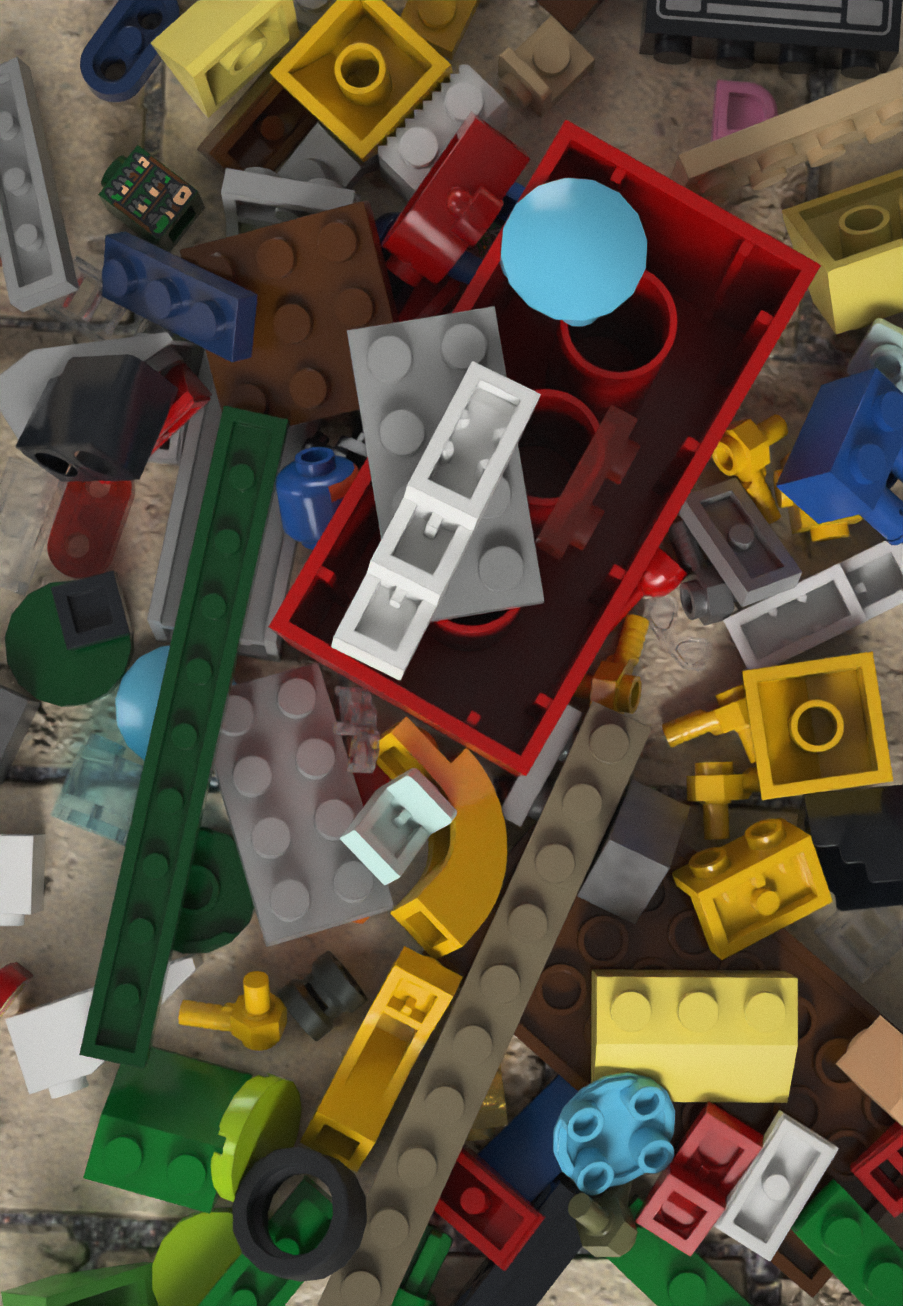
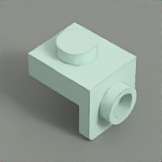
M411 768L378 788L339 839L384 885H387L401 877L429 836L449 825L456 817L457 810L418 769Z

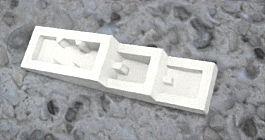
M474 361L471 362L407 484L404 498L370 560L367 574L333 637L332 648L401 680L539 401L540 393Z
M883 541L799 582L795 588L771 596L724 619L723 621L747 669L776 666L902 604L903 543L890 545Z

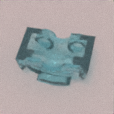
M91 733L86 745H81L50 816L125 847L143 766L122 758L126 750L124 746Z

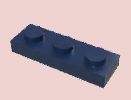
M126 231L105 235L102 297L230 362L252 357L258 294Z

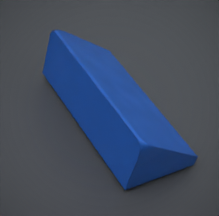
M559 1074L477 1153L529 1202L562 1172L553 1153V1129L563 1107L578 1091Z

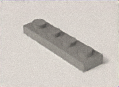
M16 57L0 64V258L10 304L25 312L78 291L79 287L31 70L21 59Z

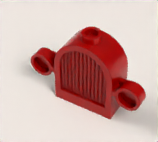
M471 111L417 190L413 193L384 238L381 247L391 253L385 262L386 268L415 288L423 277L434 285L438 284L459 260L468 246L474 247L488 230L504 205L502 199L529 163L530 157L522 148Z

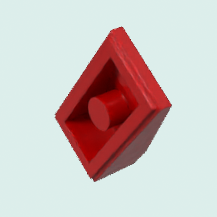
M465 1143L434 1209L504 1271L507 1270L545 1219V1216Z

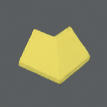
M199 0L151 42V45L200 110L209 118L300 37L293 0Z

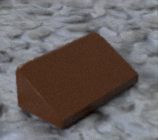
M277 57L270 63L198 146L197 150L224 174L226 168L244 171L249 167H261L275 172L319 121L271 76L270 72L283 57Z

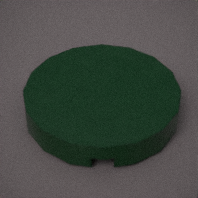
M72 581L48 583L28 594L12 613L5 634L7 663L18 684L36 699L61 707L90 705L111 694L121 682L128 666H130L134 653L133 635L74 651L67 650L51 587Z
M200 827L173 949L182 954L209 953L231 943L248 926L255 911L234 838L210 827Z

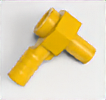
M777 414L770 416L757 425L751 418L732 422L712 454L716 466L724 474L738 476L740 484L768 524L782 517L765 481L767 474L765 466L770 463L769 446L788 435L787 423Z
M626 615L615 654L608 656L606 661H602L594 675L585 674L572 697L590 700L589 707L592 701L620 714L635 713L640 702L642 683L641 678L632 675V672L641 656L643 643L645 642L650 624L649 620L639 615Z
M744 684L715 695L720 706L709 712L703 709L695 710L662 724L663 732L671 748L692 738L704 735L707 732L718 736L735 730L738 732L750 763L756 762Z
M733 761L695 763V776H686L687 801H699L700 804H703L704 839H730L728 803H731L732 800L749 799L752 792H760L757 767H750L742 774H734Z
M252 971L244 976V995H239L235 1003L227 1002L222 1006L220 1004L184 999L180 1005L178 1020L179 1024L184 1026L230 1031L233 1036L242 1041L246 1048L254 1051H263L272 1048L280 1041L288 1022L287 1008L279 997L270 992L268 975L262 971Z

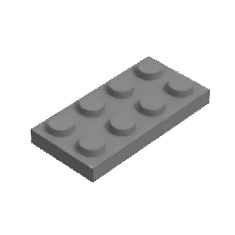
M495 306L347 330L381 540L404 498L408 482L471 362L474 361L507 377ZM518 444L430 622L544 603Z
M319 663L233 685L213 769L266 947L392 910L394 903L388 884L384 885L339 839L362 810L363 804Z

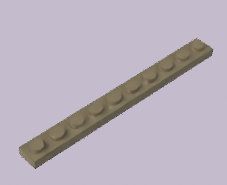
M592 701L366 1197L367 1224L360 1247L343 1268L331 1274L318 1306H391L652 730L651 727Z

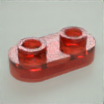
M134 480L112 483L109 492L99 498L93 497L90 493L92 481L68 482L47 543L50 561L58 571L70 578L80 580L102 574L107 570L113 560L135 497ZM84 535L89 540L88 552L82 557H72L68 548L70 541L75 536Z

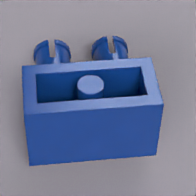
M877 368L822 384L776 487L818 524L860 515L890 545L903 543V501L886 487V481L890 472L903 483V393Z

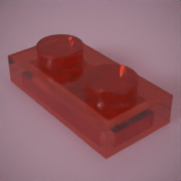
M611 404L541 530L535 547L561 560L569 544L582 551L584 550L605 512L592 504L606 478L619 485L641 447L640 444L628 438L638 421L636 417Z

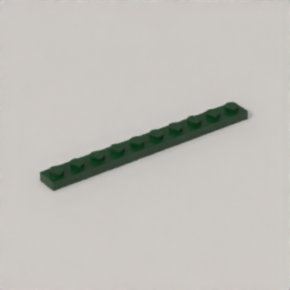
M223 406L79 1055L141 1069H145L148 1065L276 489L275 481L280 471L290 426L288 419Z

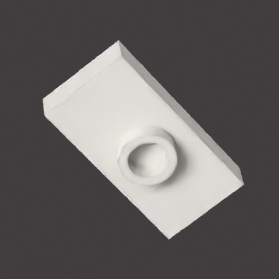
M779 1110L764 1134L763 1148L727 1196L726 1209L716 1221L714 1227L766 1260L771 1261L839 1148Z

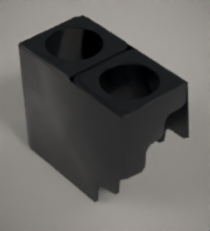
M133 355L72 357L68 360L63 373L60 376L51 378L47 382L15 447L61 482L139 480L179 390L147 363Z
M903 785L803 794L797 826L811 835L829 891L835 895L836 908L842 912L903 905Z

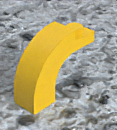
M406 716L382 733L365 752L391 780L411 768L418 769L457 810L456 817L449 825L429 836L427 862L420 879L390 912L432 958L438 959L463 947L480 928L495 905L506 872L507 833L496 791L487 773L470 750L466 747L447 760L439 751L435 739L426 730L416 726Z
M406 946L403 947L341 1060L300 1143L319 1153L340 1160L347 1168L356 1173L358 1172L374 1146L419 1054L453 999L463 978L462 976L445 968L438 960L430 956L421 955Z

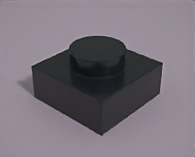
M109 571L51 587L67 650L74 651L133 635L117 572Z

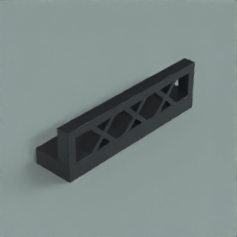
M560 1173L530 1202L545 1216V1219L507 1270H502L486 1257L449 1306H536L582 1248L575 1224L576 1220L568 1212L570 1200L576 1194L583 1193L577 1185L563 1173Z

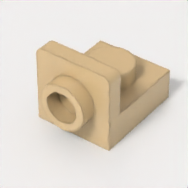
M551 15L515 51L508 47L499 55L497 75L501 79L498 81V85L505 96L516 107L524 110L529 106L542 118L594 68L595 58Z

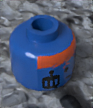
M325 447L308 448L297 453L294 458L295 461L283 467L275 481L284 532L311 550L315 548L359 473L356 464L346 457L334 455L333 450Z

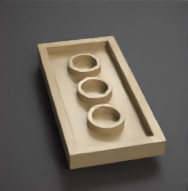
M903 66L679 154L670 179L719 206L730 198L728 195L729 191L750 184L754 191L769 187L788 175L787 168L808 161L812 168L827 164L842 156L846 152L844 146L866 138L870 145L885 141L903 130Z

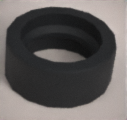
M299 1146L274 1150L256 1161L240 1181L232 1206L233 1232L243 1255L260 1271L300 1282L324 1279L343 1268L360 1247L367 1224L366 1196L356 1175L340 1160ZM309 1174L318 1177L328 1186L332 1195L333 1216L328 1233L316 1249L306 1254L292 1255L281 1251L273 1243L268 1230V1211L273 1195L285 1180L294 1175Z

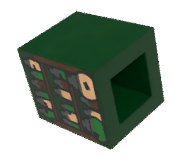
M139 145L135 147L128 157L121 155L112 162L102 177L101 186L103 189L98 194L112 215L149 243L168 252L172 251L205 209L198 190Z

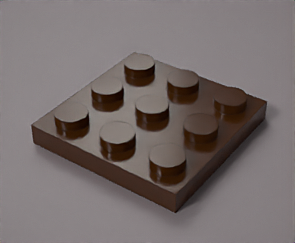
M370 201L352 203L179 250L182 259L258 294L252 357L230 362L205 349L221 412L223 406H229L288 419L290 426L360 410L347 330L400 322Z

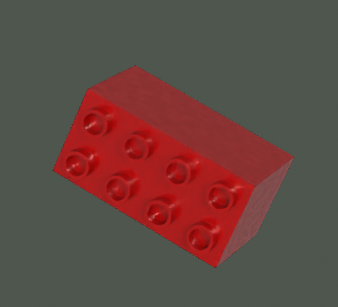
M568 120L564 121L517 203L537 186L562 178L595 180L619 192L638 213L647 238L646 269L633 295L612 313L600 316L592 324L583 327L571 326L563 320H555L529 307L510 286L508 278L503 274L500 266L504 224L452 312L457 313L495 306L507 378L541 394L518 442L544 603L430 622L401 680L332 648L333 637L366 576L370 560L381 541L367 457L268 626L297 650L514 776H527L821 267L819 263Z

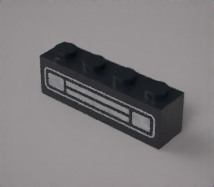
M643 0L639 54L653 55L654 60L657 62L671 65L685 64L691 61V58L716 60L718 66L726 69H746L752 67L754 63L779 65V70L789 74H808L814 72L816 68L841 70L843 76L852 79L874 78L879 73H886L899 53L902 0Z

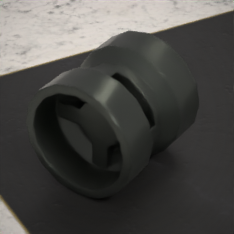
M329 950L313 962L312 972L302 980L292 979L278 991L280 999L290 1014L315 1041H319L333 1029L334 1019L343 1012L353 1013L368 1000L352 975Z

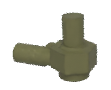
M633 1180L624 1185L609 1187L603 1192L602 1198H591L585 1193L576 1194L568 1204V1212L576 1220L575 1224L582 1247L595 1257H621L630 1251L636 1241L638 1231L631 1209L628 1207Z

